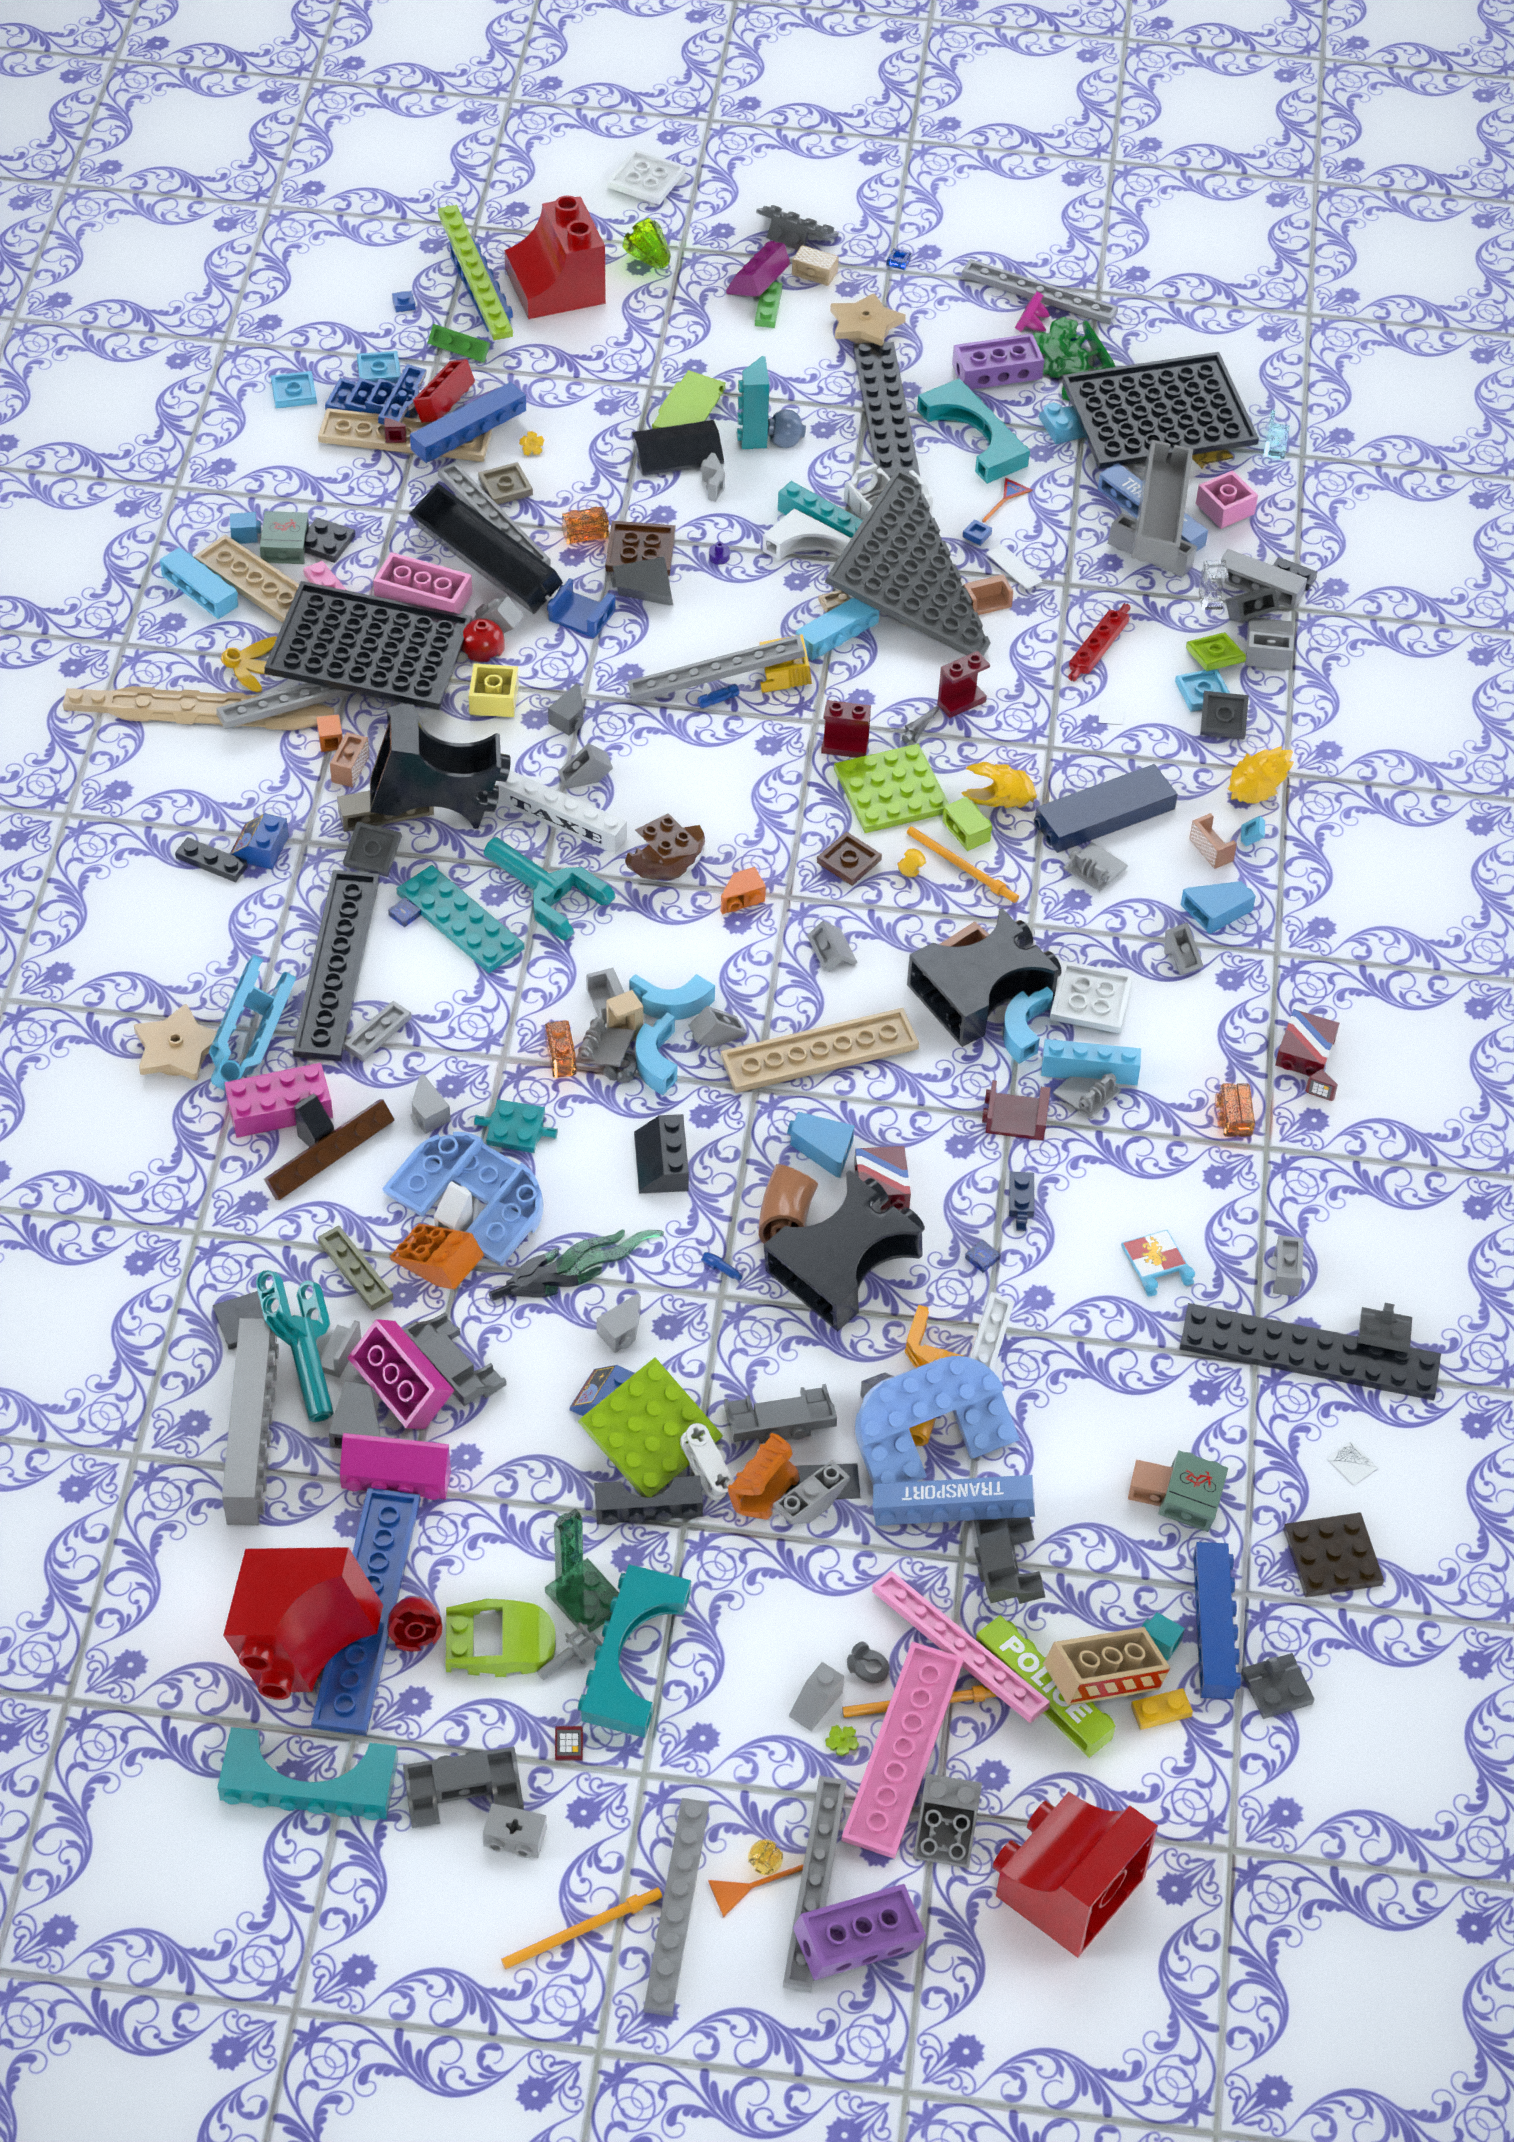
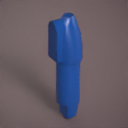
M709 1252L703 1254L701 1261L713 1270L715 1268L719 1269L732 1279L742 1280V1274L723 1261L722 1258Z

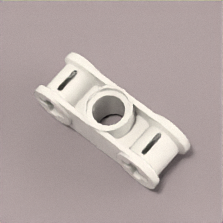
M699 1423L692 1424L680 1438L681 1448L689 1460L694 1474L700 1476L701 1486L706 1496L711 1500H721L728 1492V1485H732L734 1482L733 1477L706 1426Z

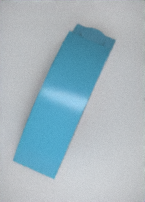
M636 974L629 979V991L633 990L639 1001L642 1002L643 1013L654 1018L661 1019L667 1012L675 1016V1020L690 1018L699 1014L706 1006H710L715 1001V985L698 974L684 986L676 989L656 987Z
M1048 987L1035 991L1030 997L1023 991L1011 1000L1006 1009L1003 1041L1007 1051L1018 1064L1038 1053L1040 1038L1030 1029L1027 1022L1051 1008L1053 992Z
M668 1012L661 1019H657L653 1027L645 1023L636 1038L637 1071L641 1079L651 1089L661 1095H664L677 1081L678 1065L663 1057L658 1051L675 1032V1016Z

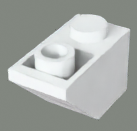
M451 1181L434 1215V1224L437 1227L465 1232L473 1223L472 1193L466 1187L459 1186Z

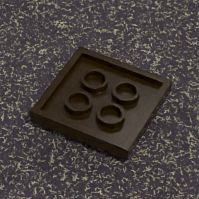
M1361 1512L1284 1524L1283 1530L1305 1598L1383 1585L1384 1578Z

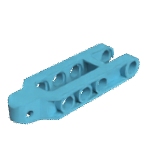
M255 954L250 957L242 972L209 1049V1054L215 1065L211 1082L223 1091H225L224 1082L238 1080L243 1076L251 1075L254 1069L261 1064L296 980L295 976L284 972L279 978L272 995L255 987L254 985L260 973L258 969L264 961ZM244 1005L263 1017L246 1058L239 1065L236 1061L228 1060L231 1051L227 1042L236 1030L237 1026L235 1024L245 1009Z

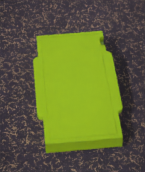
M688 370L681 382L675 384L659 408V415L653 422L652 429L705 421L726 389V382Z

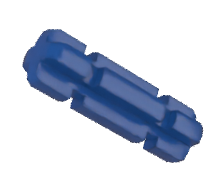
M732 684L710 692L708 695H702L697 698L699 707L703 709L709 707V705L738 696L740 690L737 684Z

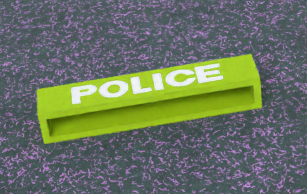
M999 1615L976 1634L977 1642L1050 1701L1049 1708L1043 1714L1086 1756L1092 1757L1113 1739L1116 1725L1107 1713H1102L1095 1706L1094 1702L1068 1706L1043 1665L1046 1657L1037 1651L1035 1644L1031 1640L1025 1639L1018 1632L1016 1626L1011 1621H1006Z

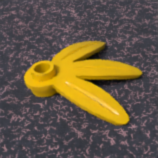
M273 636L260 640L241 651L237 648L229 647L222 653L221 662L226 667L233 668L237 679L244 687L254 692H262L260 683L249 671L264 674L266 661L254 659L270 652L277 637Z

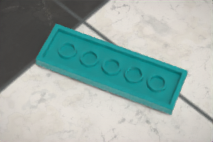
M430 865L396 888L399 897L488 973H491L525 949V944L522 940L433 865Z

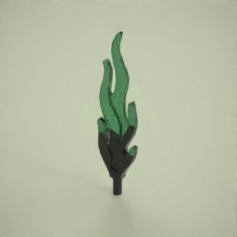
M621 1229L617 1233L608 1236L585 1239L574 1244L553 1263L542 1267L552 1262L559 1255V1248H555L548 1253L526 1261L516 1271L514 1276L506 1281L505 1286L490 1291L489 1297L491 1301H495L508 1295L512 1297L553 1296L558 1293V1287L578 1286L602 1274L601 1266L582 1273L586 1269L601 1263L621 1260L629 1255L642 1241L663 1236L664 1231H641L623 1243L604 1250L595 1249L618 1243L625 1236V1230Z

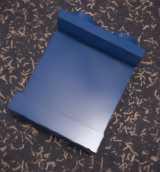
M569 578L564 585L559 587L556 596L549 600L547 604L548 619L553 623L595 638L616 611L615 595L607 593L602 601L598 602L573 592V579Z

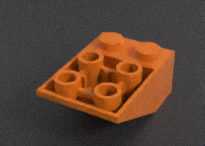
M419 1223L412 1229L405 1240L397 1246L389 1258L438 1287L455 1290L483 1258L484 1254L472 1233Z

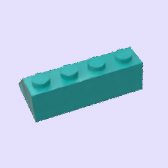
M761 356L742 371V380H738V391L742 394L738 396V409H741V412H737V423L741 426L737 428V441H741L742 449L767 448L770 383L766 356Z

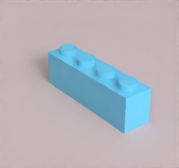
M179 547L159 559L162 576L217 619L238 607L237 590L232 585L224 582L218 574L215 575L205 564L197 561L191 553H187Z
M853 597L797 629L796 635L803 634L807 656L813 661L819 656L825 655L833 648L842 645L852 637L858 636L866 629L875 626L879 622V610Z
M1052 1039L1044 1040L1041 1076L1068 1079L1070 1076L1102 1079L1105 1074L1112 1073L1117 1079L1115 1084L1138 1085L1141 1067V1048Z

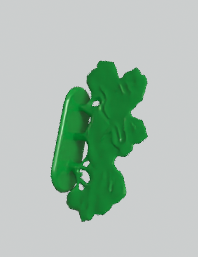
M1064 316L1051 322L1050 333H1033L1041 354L1045 355L1043 375L1049 374L1050 377L1059 378L1066 374L1086 372L1089 369L1099 370L1116 366L1086 320L1082 324L1085 336L1077 335L1078 322L1076 320L1066 319ZM1077 338V340L1071 341L1070 339ZM1086 339L1093 350L1091 352L1080 346ZM1095 354L1102 366H1090L1087 359ZM1063 386L1062 399L1069 400V397Z

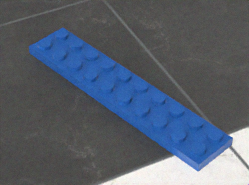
M375 1488L367 1489L352 1554L383 1604L378 1632L375 1635H370L350 1643L327 1662L311 1722L312 1729L367 1736L389 1641L387 1630L388 1615L398 1601L421 1501L419 1494Z

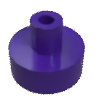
M716 542V544L709 548V560L718 565L727 563L730 560V548L723 542Z

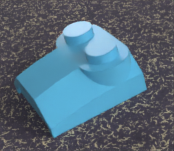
M1053 402L1045 405L1043 411L1039 412V419L1055 444L1085 437L1072 406L1063 407Z

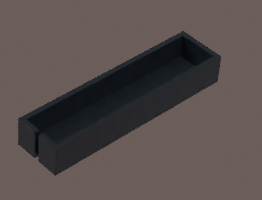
M439 483L409 513L418 528L532 614H535L547 601L545 598L547 595L551 597L563 584L556 570Z

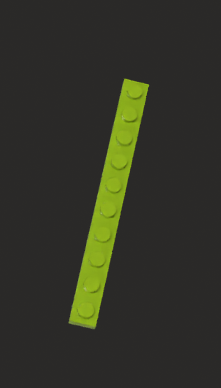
M449 205L438 208V216L493 341L513 337V329L458 206Z

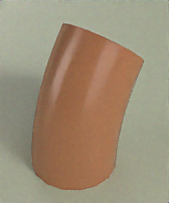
M782 1164L775 1165L765 1190L760 1211L758 1236L763 1244L770 1240L784 1226L806 1227L810 1205L818 1187V1183L813 1178L794 1168Z

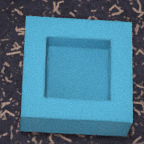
M1261 816L1241 825V842L1245 846L1265 838V820Z

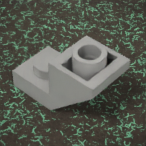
M711 452L709 457L703 460L700 471L702 472V481L707 483L708 499L716 502L725 489V472L716 454Z

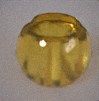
M769 1839L758 1840L749 1849L748 1862L756 1868L754 1871L757 1873L771 1875L781 1868L783 1852L776 1847L775 1842Z

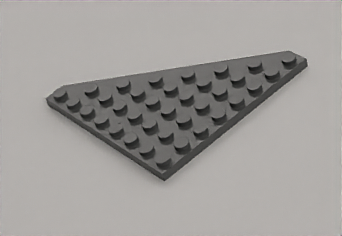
M897 468L825 579V583L966 656L979 651L984 657L991 642L982 630L983 624L978 613L973 610L972 600L967 589L963 587L960 581L961 575L956 564H953L951 561V553L945 541H942L939 534L940 529L935 518L929 512L930 507L925 495L921 494L916 477Z

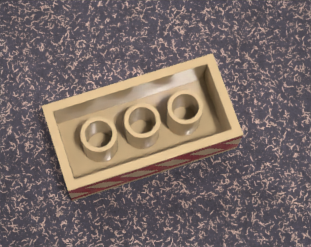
M1145 1627L1056 1641L1053 1643L1043 1663L1068 1706L1159 1690L1170 1670V1666Z

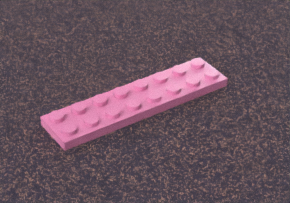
M913 1641L911 1642L841 1841L893 1859L896 1858L961 1672L964 1658Z

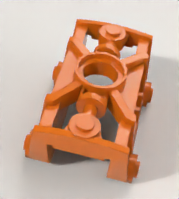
M771 1433L767 1442L759 1446L754 1458L746 1463L743 1471L736 1474L737 1478L732 1485H728L729 1497L735 1512L743 1516L769 1519L773 1514V1504L784 1495L791 1485H796L800 1480L796 1466L789 1461L793 1455L791 1446L779 1435Z

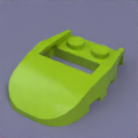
M486 1598L446 1607V1672L451 1673V1668L468 1669V1675L480 1676V1673L495 1674V1677H507V1673L520 1672L523 1675L537 1672L554 1658L556 1650L555 1626L549 1614L536 1604L516 1600ZM489 1610L502 1612V1655L474 1657V1615Z

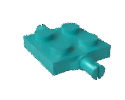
M497 1099L494 1112L490 1117L475 1115L474 1125L488 1127L486 1145L535 1153L537 1143L542 1136L556 1139L558 1134V1128L544 1127L545 1107Z

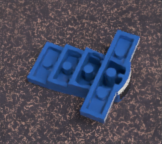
M407 364L396 384L381 378L378 379L377 383L359 378L356 383L340 377L325 403V410L331 408L380 414L378 423L383 425L385 417L400 423L404 417L414 418L417 410L413 399L419 394V388L426 377L427 370Z

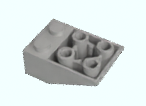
M1255 617L1248 619L1246 665L1290 670L1294 644L1292 621Z
M926 1773L913 1859L969 1868L982 1783Z

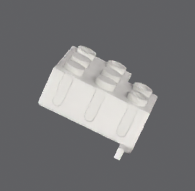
M875 463L857 470L852 479L845 482V503L851 507L859 518L864 520L891 478L881 468L877 469ZM911 470L909 474L917 478L920 492L925 495L930 507L929 512L932 516L933 497L929 494L925 481ZM873 474L871 481L865 487L856 489L859 481L864 476Z

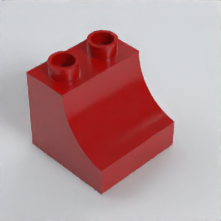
M564 195L557 198L556 201L542 203L539 220L530 234L518 244L504 250L505 270L527 318L533 319L606 304L605 244L582 197Z
M349 1547L249 1548L244 1551L223 1636L238 1657L240 1665L246 1669L258 1687V1692L269 1699L285 1700L290 1697L291 1692H312L320 1672L337 1652L356 1640L377 1634L383 1604Z
M1068 1791L1056 1807L1047 1800L1039 1805L1027 1824V1829L1032 1832L1031 1836L1022 1846L1010 1840L995 1858L992 1868L1000 1873L996 1897L1079 1958L1146 1877L1158 1825L1131 1805L1121 1811H1109L1091 1805Z

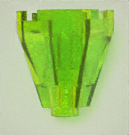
M649 217L636 223L632 227L634 231L631 235L627 232L624 236L622 248L628 254L656 269L667 267L670 263L671 252L661 226L657 221Z

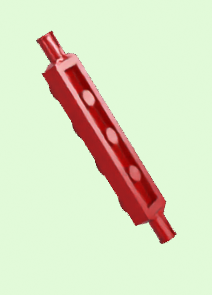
M1123 603L1118 611L1109 609L1071 658L1069 666L1072 671L1068 675L1070 681L1073 680L1075 682L1080 674H1089L1128 624L1129 614L1127 613L1131 609L1129 604Z

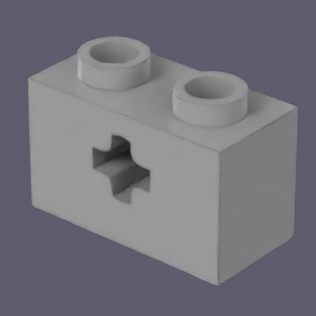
M491 1803L483 1831V1845L495 1852L508 1851L522 1858H539L547 1830V1815Z

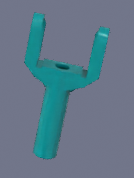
M498 837L492 838L484 849L485 857L533 890L535 921L564 941L574 934L573 927L565 916L551 906L572 890V886L600 905H609L616 898L613 889L583 867H566L548 873Z
M263 1270L257 1276L256 1287L264 1320L276 1336L291 1346L309 1421H325L331 1418L334 1412L316 1344L318 1337L326 1334L331 1324L322 1288L317 1282L307 1280L301 1283L296 1295L301 1316H291L281 1276L277 1272ZM269 1276H272L273 1284L267 1289L266 1280ZM312 1286L313 1293L307 1299L305 1296L306 1289ZM277 1299L279 1307L273 1313L271 1306L273 1301ZM315 1309L319 1313L317 1320L311 1319L312 1312Z

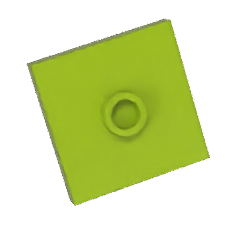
M1225 632L1186 642V649L1206 671L1246 662L1245 653Z

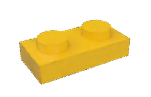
M1184 1688L1142 1698L1131 1703V1709L1140 1730L1189 1718L1193 1714Z

